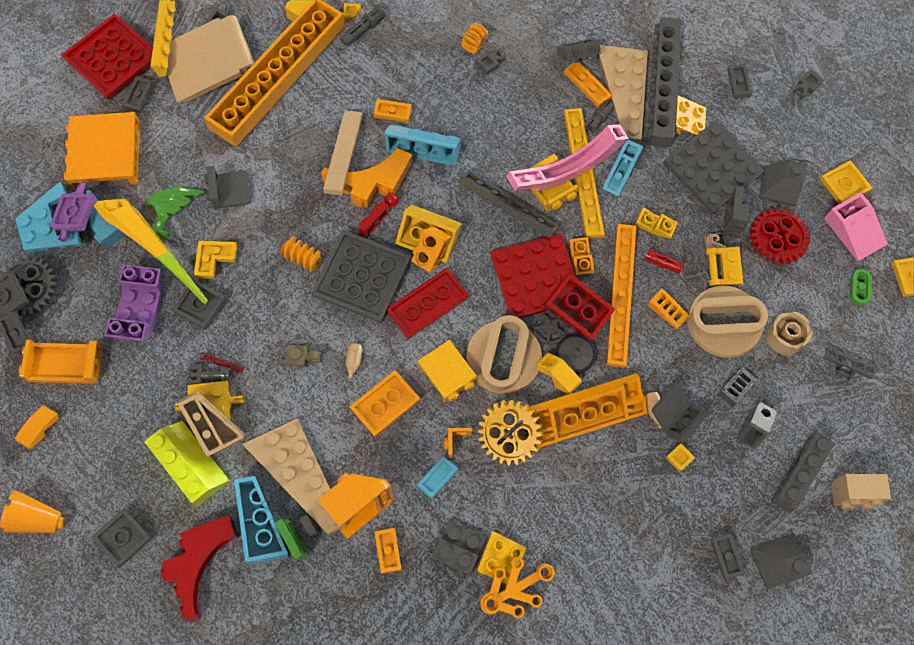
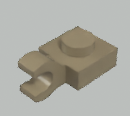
M288 345L285 364L287 366L306 367V362L320 363L321 355H319V351L308 352L307 346Z

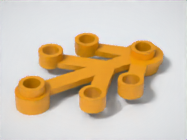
M514 556L510 560L511 571L506 588L498 593L501 580L506 576V571L501 567H495L492 570L493 581L490 591L484 594L480 600L482 611L486 614H495L498 611L511 614L515 618L523 617L525 610L521 605L515 604L511 606L503 603L508 598L529 603L535 608L540 607L543 602L541 596L537 594L530 595L520 591L540 579L550 581L555 574L554 568L547 563H542L538 565L536 572L517 582L520 569L524 566V561L522 558ZM519 559L520 564L515 567L514 561ZM543 568L547 570L545 575L541 574ZM498 570L502 571V575L500 577H496V572ZM538 597V602L533 604V598ZM492 599L493 605L488 607L487 601ZM516 608H520L518 615H515Z

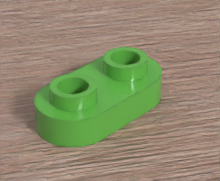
M858 269L851 275L850 300L857 306H864L872 297V275L865 269Z

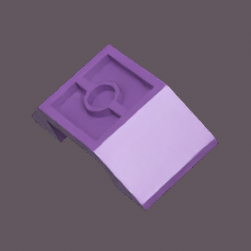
M123 264L119 283L123 290L116 317L108 319L104 336L144 342L155 327L162 298V270Z

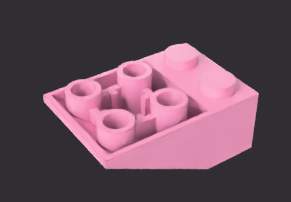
M861 192L832 208L824 218L857 261L864 259L888 244L873 206Z

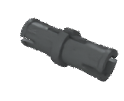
M606 101L599 110L593 113V117L585 124L586 130L594 132L601 123L606 121V117L614 110V105Z

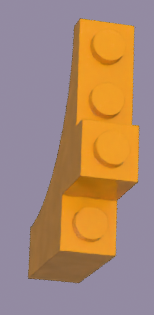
M396 148L380 164L366 170L348 172L343 193H350L353 204L365 208L370 206L377 191L383 196L389 193L396 194L413 164L412 154ZM325 167L321 172L324 184L329 170Z

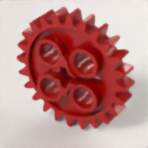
M771 208L767 213L762 211L760 216L757 215L755 221L751 224L752 227L749 230L751 234L748 238L753 241L750 246H756L754 252H761L759 258L766 256V262L772 259L773 265L777 261H779L781 266L785 261L788 265L792 261L797 262L799 257L802 258L809 249L808 245L811 242L808 240L811 234L805 233L809 227L802 226L805 221L799 222L800 216L793 217V211L787 214L785 208L782 212H780L779 208H776L774 212Z

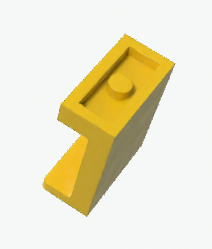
M553 154L528 169L555 163L558 161V158ZM571 181L546 190L537 191L536 188H532L531 191L545 210L549 212L552 209L557 210L564 202L575 199L578 195L579 186L577 184L573 185Z
M450 340L417 361L418 368L427 375L442 396L444 403L454 401L463 390L468 391L476 385V374Z

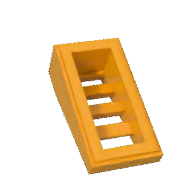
M662 288L648 304V307L676 330L689 317L683 308ZM661 299L663 302L659 305L657 302ZM667 304L669 307L664 310L663 307ZM672 309L675 310L671 316L668 314ZM678 314L681 315L677 321L674 320Z

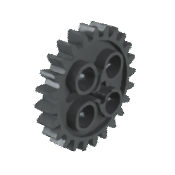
M26 256L25 260L19 257L18 263L12 260V266L5 265L7 271L15 273L29 301V304L17 311L19 317L21 315L28 317L29 313L36 316V310L43 313L42 307L46 306L49 308L48 301L54 302L55 300L52 298V295L58 294V292L54 291V288L60 286L55 283V281L59 280L55 276L56 271L52 269V265L36 256L33 258Z

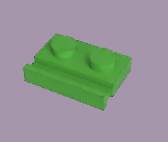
M281 518L275 522L279 534L284 539L294 559L305 560L311 556L291 520H283Z

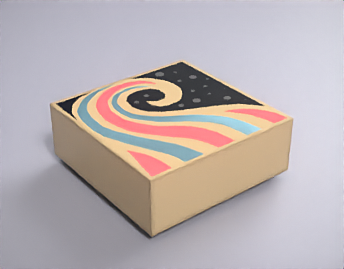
M724 233L705 234L706 249L726 248Z

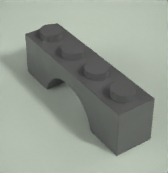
M819 432L809 437L800 452L801 455L796 466L780 485L771 502L787 513L796 510L835 443Z

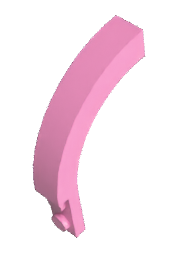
M620 124L607 125L591 142L568 157L542 167L510 171L506 177L514 191L532 188L542 191L553 188L594 168L618 150L629 138Z

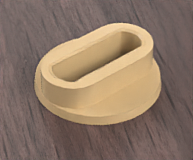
M715 286L703 291L693 300L689 307V317L687 318L689 331L695 342L702 349L715 356L733 358L748 353L757 345L761 338L763 327L768 320V311L759 299L748 295L738 288ZM750 312L754 316L755 323L705 325L700 319V314Z
M503 316L494 322L484 325L473 335L468 343L466 362L477 376L476 383L490 392L497 394L517 393L530 386L540 372L536 368V364L542 359L540 344L535 335L518 317ZM504 329H511L517 332L519 337L510 375L506 380H496L490 373L500 332Z

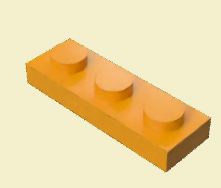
M580 62L573 63L564 69V74L597 108L612 98V94Z

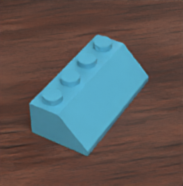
M390 125L385 130L386 152L393 153L398 148L412 154L413 158L456 166L461 139L455 136L440 135L436 132L429 133L420 129L405 128L401 125Z

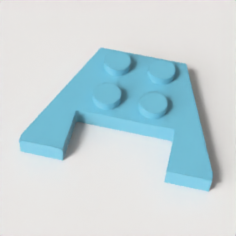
M62 182L56 184L15 218L24 251L37 252L50 250V248L59 247L62 249L67 248V246H82L79 231H70L66 242L58 240L59 231L50 227L54 216L52 206L59 203L62 194H68L65 184Z

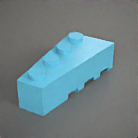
M256 477L234 479L246 565L289 558Z

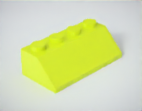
M183 421L159 429L144 441L186 497L197 508L230 482L212 457L206 456L197 438Z

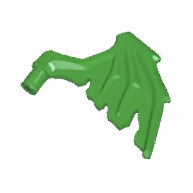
M178 185L166 190L159 189L146 199V205L152 206L156 213V219L151 228L158 237L161 236L166 240L170 238L171 234L164 230V225L169 219L167 214L176 215L182 211L181 207H187L191 204L190 198L185 196L199 197L205 194V191Z

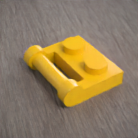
M740 247L706 249L711 278L709 286L743 284ZM716 255H720L722 279H718Z

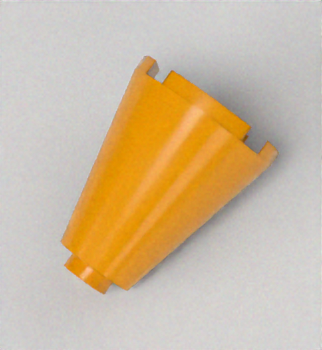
M15 490L8 499L12 500V502L8 506L5 505L0 520L1 532L56 533L57 530L62 529L65 518L62 517V512Z

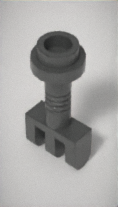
M202 365L189 366V371H196V373H189L188 378L196 380H189L188 385L202 384L203 379L221 378V381L232 379L231 368L221 367L220 371L208 372L204 371Z

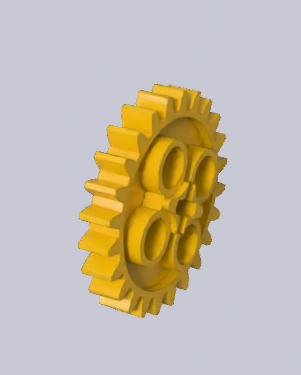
M511 399L507 405L506 401L503 400L501 401V407L498 403L493 404L494 409L491 407L487 409L490 415H482L486 421L479 422L483 426L482 429L478 430L479 433L483 434L479 441H485L482 448L488 447L489 450L486 455L493 453L492 460L494 461L499 457L500 464L507 460L508 466L512 464L513 460L516 465L520 463V459L526 462L527 456L530 458L534 456L531 450L536 452L539 450L535 444L542 443V440L538 439V437L542 436L543 432L538 431V429L543 425L536 423L540 417L532 416L535 410L527 411L528 404L522 408L521 401L514 405V401ZM508 413L514 415V417H515V422H514V423L508 422V420H507V414H508ZM520 420H523V424L499 445L498 441L510 429L516 426ZM493 427L500 429V436L494 435ZM521 428L529 432L528 438L521 436ZM507 442L513 443L514 451H509L506 448Z

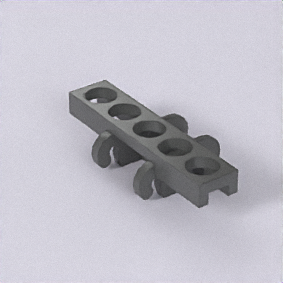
M831 348L826 349L823 359L836 364L838 368L835 370L836 376L841 374L847 377V381L853 379L855 373L869 379L874 377L875 367L865 364L859 359L851 358L845 355V353L837 352ZM828 353L834 355L835 357H829ZM847 360L853 361V366H849ZM845 366L852 370L846 373L842 371V367ZM865 369L871 371L872 374L866 373Z

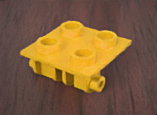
M677 96L675 134H681L683 130L694 135L699 134L705 129L706 107Z
M492 531L477 567L478 573L493 578L492 570L495 567H501L506 571V576L501 582L507 584L511 571V558L514 556L523 558L526 547ZM517 559L514 561V566H519L520 561ZM498 570L496 572V577H500L502 575L501 570Z

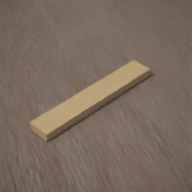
M344 111L323 188L325 194L340 196L343 194L362 120V112Z

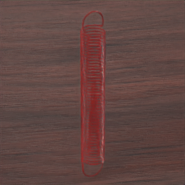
M202 352L201 354L203 355L200 356H207L210 354ZM210 355L209 357H200V359H201V360H204V361H205L206 359H215V358H216L215 356H212V355ZM220 358L216 360H207V362H210L212 364L215 362L227 361ZM227 361L224 363H216L215 365L222 367L223 365H231L233 363ZM237 364L231 366H224L227 368H238L232 369V371L235 370L237 373L240 372V374H242V371H244V369L239 368L241 366Z

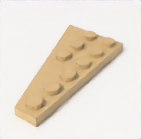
M600 45L601 54H599V62L603 68L607 89L612 94L611 99L614 105V113H616L618 120L617 124H620L629 138L628 140L640 143L642 140L648 50Z
M298 418L242 444L328 535L347 526L345 523L339 527L318 501L330 488Z

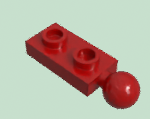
M387 194L384 202L382 201L379 205H375L371 210V214L360 222L359 231L362 237L367 239L389 214V208L398 205L399 199L396 194Z

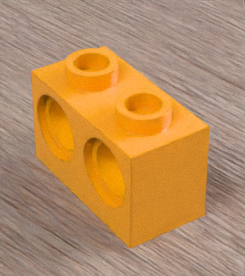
M431 226L421 232L419 237L421 239L420 243L415 246L412 252L414 256L411 261L428 272H432L438 267L452 236L435 226ZM431 237L435 239L436 244L433 243Z

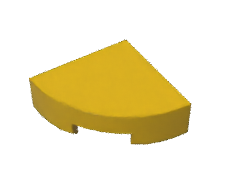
M344 3V21L354 19L361 11V4Z

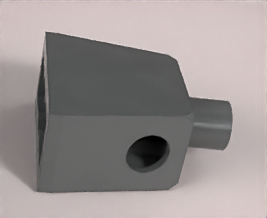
M763 399L761 403L759 402L752 409L736 438L753 449L769 434L777 415V411L772 409L774 404L770 400Z

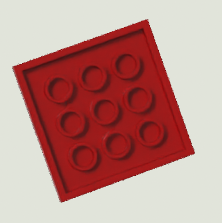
M114 13L61 54V56L109 100L133 81L136 76L138 77L151 66L153 47Z
M561 233L553 235L551 238L545 237L490 251L510 316L521 319L547 311L548 309L542 305L563 277L569 273L576 277Z

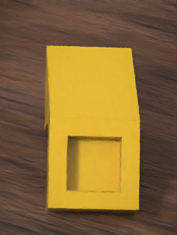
M547 353L536 364L538 371L552 377L555 388L567 394H571L582 383L579 376L563 359Z

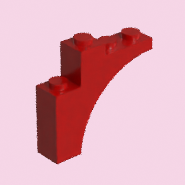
M229 515L181 532L182 539L179 540L182 551L186 553L161 562L163 568L160 569L163 580L170 584H177L174 586L177 598H180L182 606H180L181 615L187 621L193 622L200 619L198 612V590L202 575L210 560L227 543L238 538L233 518Z

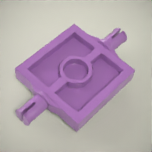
M78 182L75 192L62 194L50 224L52 229L61 230L58 238L59 241L66 242L70 231H84L96 197L92 194H83L87 186L83 182Z

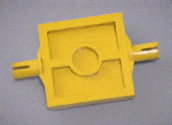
M228 381L187 385L188 395L198 391L230 421L232 404L244 403L243 395L231 397ZM175 403V411L181 410L178 404Z

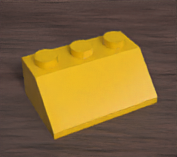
M411 204L404 210L395 244L414 250L415 246L420 243L421 239L419 237L424 229L435 226L452 236L441 259L442 262L447 263L457 242L462 223ZM431 237L433 243L436 244L435 239Z

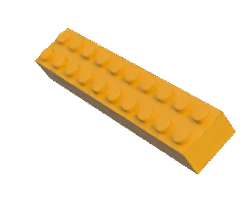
M312 0L204 117L208 129L237 147L345 27L343 13L322 0Z

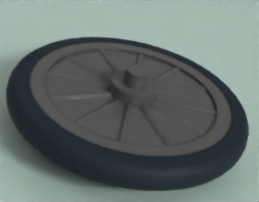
M569 335L557 344L555 356L563 359L576 374L586 372L593 366L596 359V351L591 341L585 337Z

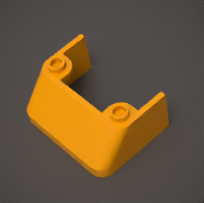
M346 473L337 480L338 484L320 497L318 501L339 527L346 523L347 526L340 529V531L349 539L391 504L395 497L392 486L386 479L358 474L348 475Z

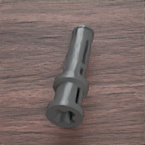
M376 4L373 10L368 14L365 13L359 23L340 37L341 42L346 47L349 46L351 42L369 27H374L376 22L381 18L384 19L386 14L382 7Z

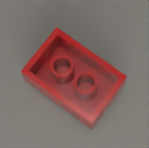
M570 273L563 277L542 305L588 340H593L615 310L613 306Z

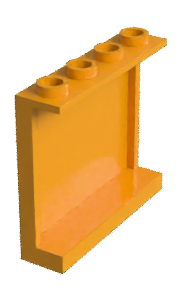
M135 112L69 116V124L66 125L68 139L65 142L67 155H65L66 171H64V180L72 189H75V183L127 179L131 185L138 184L140 121Z

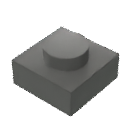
M307 515L299 519L302 523L299 528L305 537L309 535L314 539L319 535Z

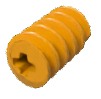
M294 236L287 240L280 250V256H284L287 260L291 259V262L297 263L300 267L303 266L305 270H310L311 273H315L322 262L320 257L321 251L318 250L314 254V247L308 250L309 244L305 243L302 246V240H298L295 243L296 237Z

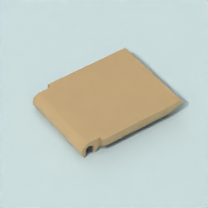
M234 15L223 19L218 17L170 41V54L168 55V68L166 72L177 103L191 101L243 76L242 73H246L247 68L254 64L237 17Z

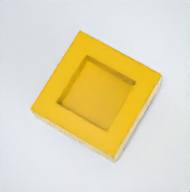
M681 443L666 456V459L679 472L695 458Z

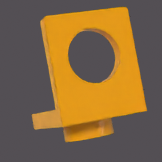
M448 428V437H444V449H448V459H452L453 456L452 436H472V428Z

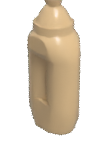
M351 343L347 350L345 365L349 379L353 378V374L360 366L363 351L360 344Z
M658 392L648 393L645 398L649 416L658 425V428L661 429L662 427L652 413V408L661 399Z

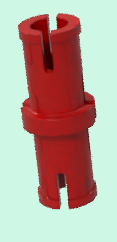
M651 249L648 250L645 260L659 265V268H666L680 274L684 265L683 262L669 258L667 254L662 255Z

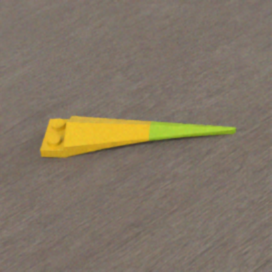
M125 199L103 200L95 203L94 208L105 221L118 228L150 252L173 272L204 304L207 303V298L136 208L132 207Z

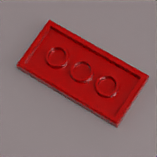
M445 268L389 306L387 313L409 340L467 300L469 294L449 269Z

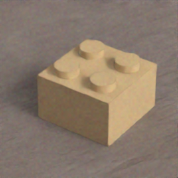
M845 474L831 482L834 506H842L844 510L855 509V506H862V509L865 510L875 509V506L884 505L883 502L891 499L887 474Z

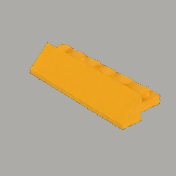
M637 373L536 404L527 409L528 412L535 410L532 416H539L540 418L536 423L543 425L538 429V431L543 432V435L538 437V439L542 440V443L535 444L538 448L648 414L646 398L642 394L640 376Z

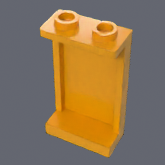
M26 340V344L22 348L23 360L19 366V375L26 382L98 384L103 346L98 341H89V344L34 343L32 340Z

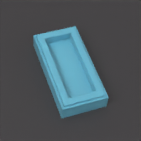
M443 455L416 486L432 500L458 471V468Z

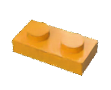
M377 99L374 118L409 123L412 104Z
M395 528L375 531L381 574L401 571Z

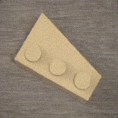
M198 391L178 401L179 408L207 457L244 438V432Z

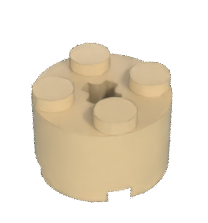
M798 312L782 313L768 327L766 342L777 353L792 356L798 353L811 340L812 330L810 322L804 315Z

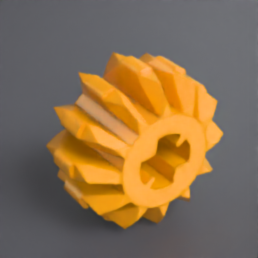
M473 23L464 34L461 46L467 52L476 54L485 43L488 35L487 29L480 24Z

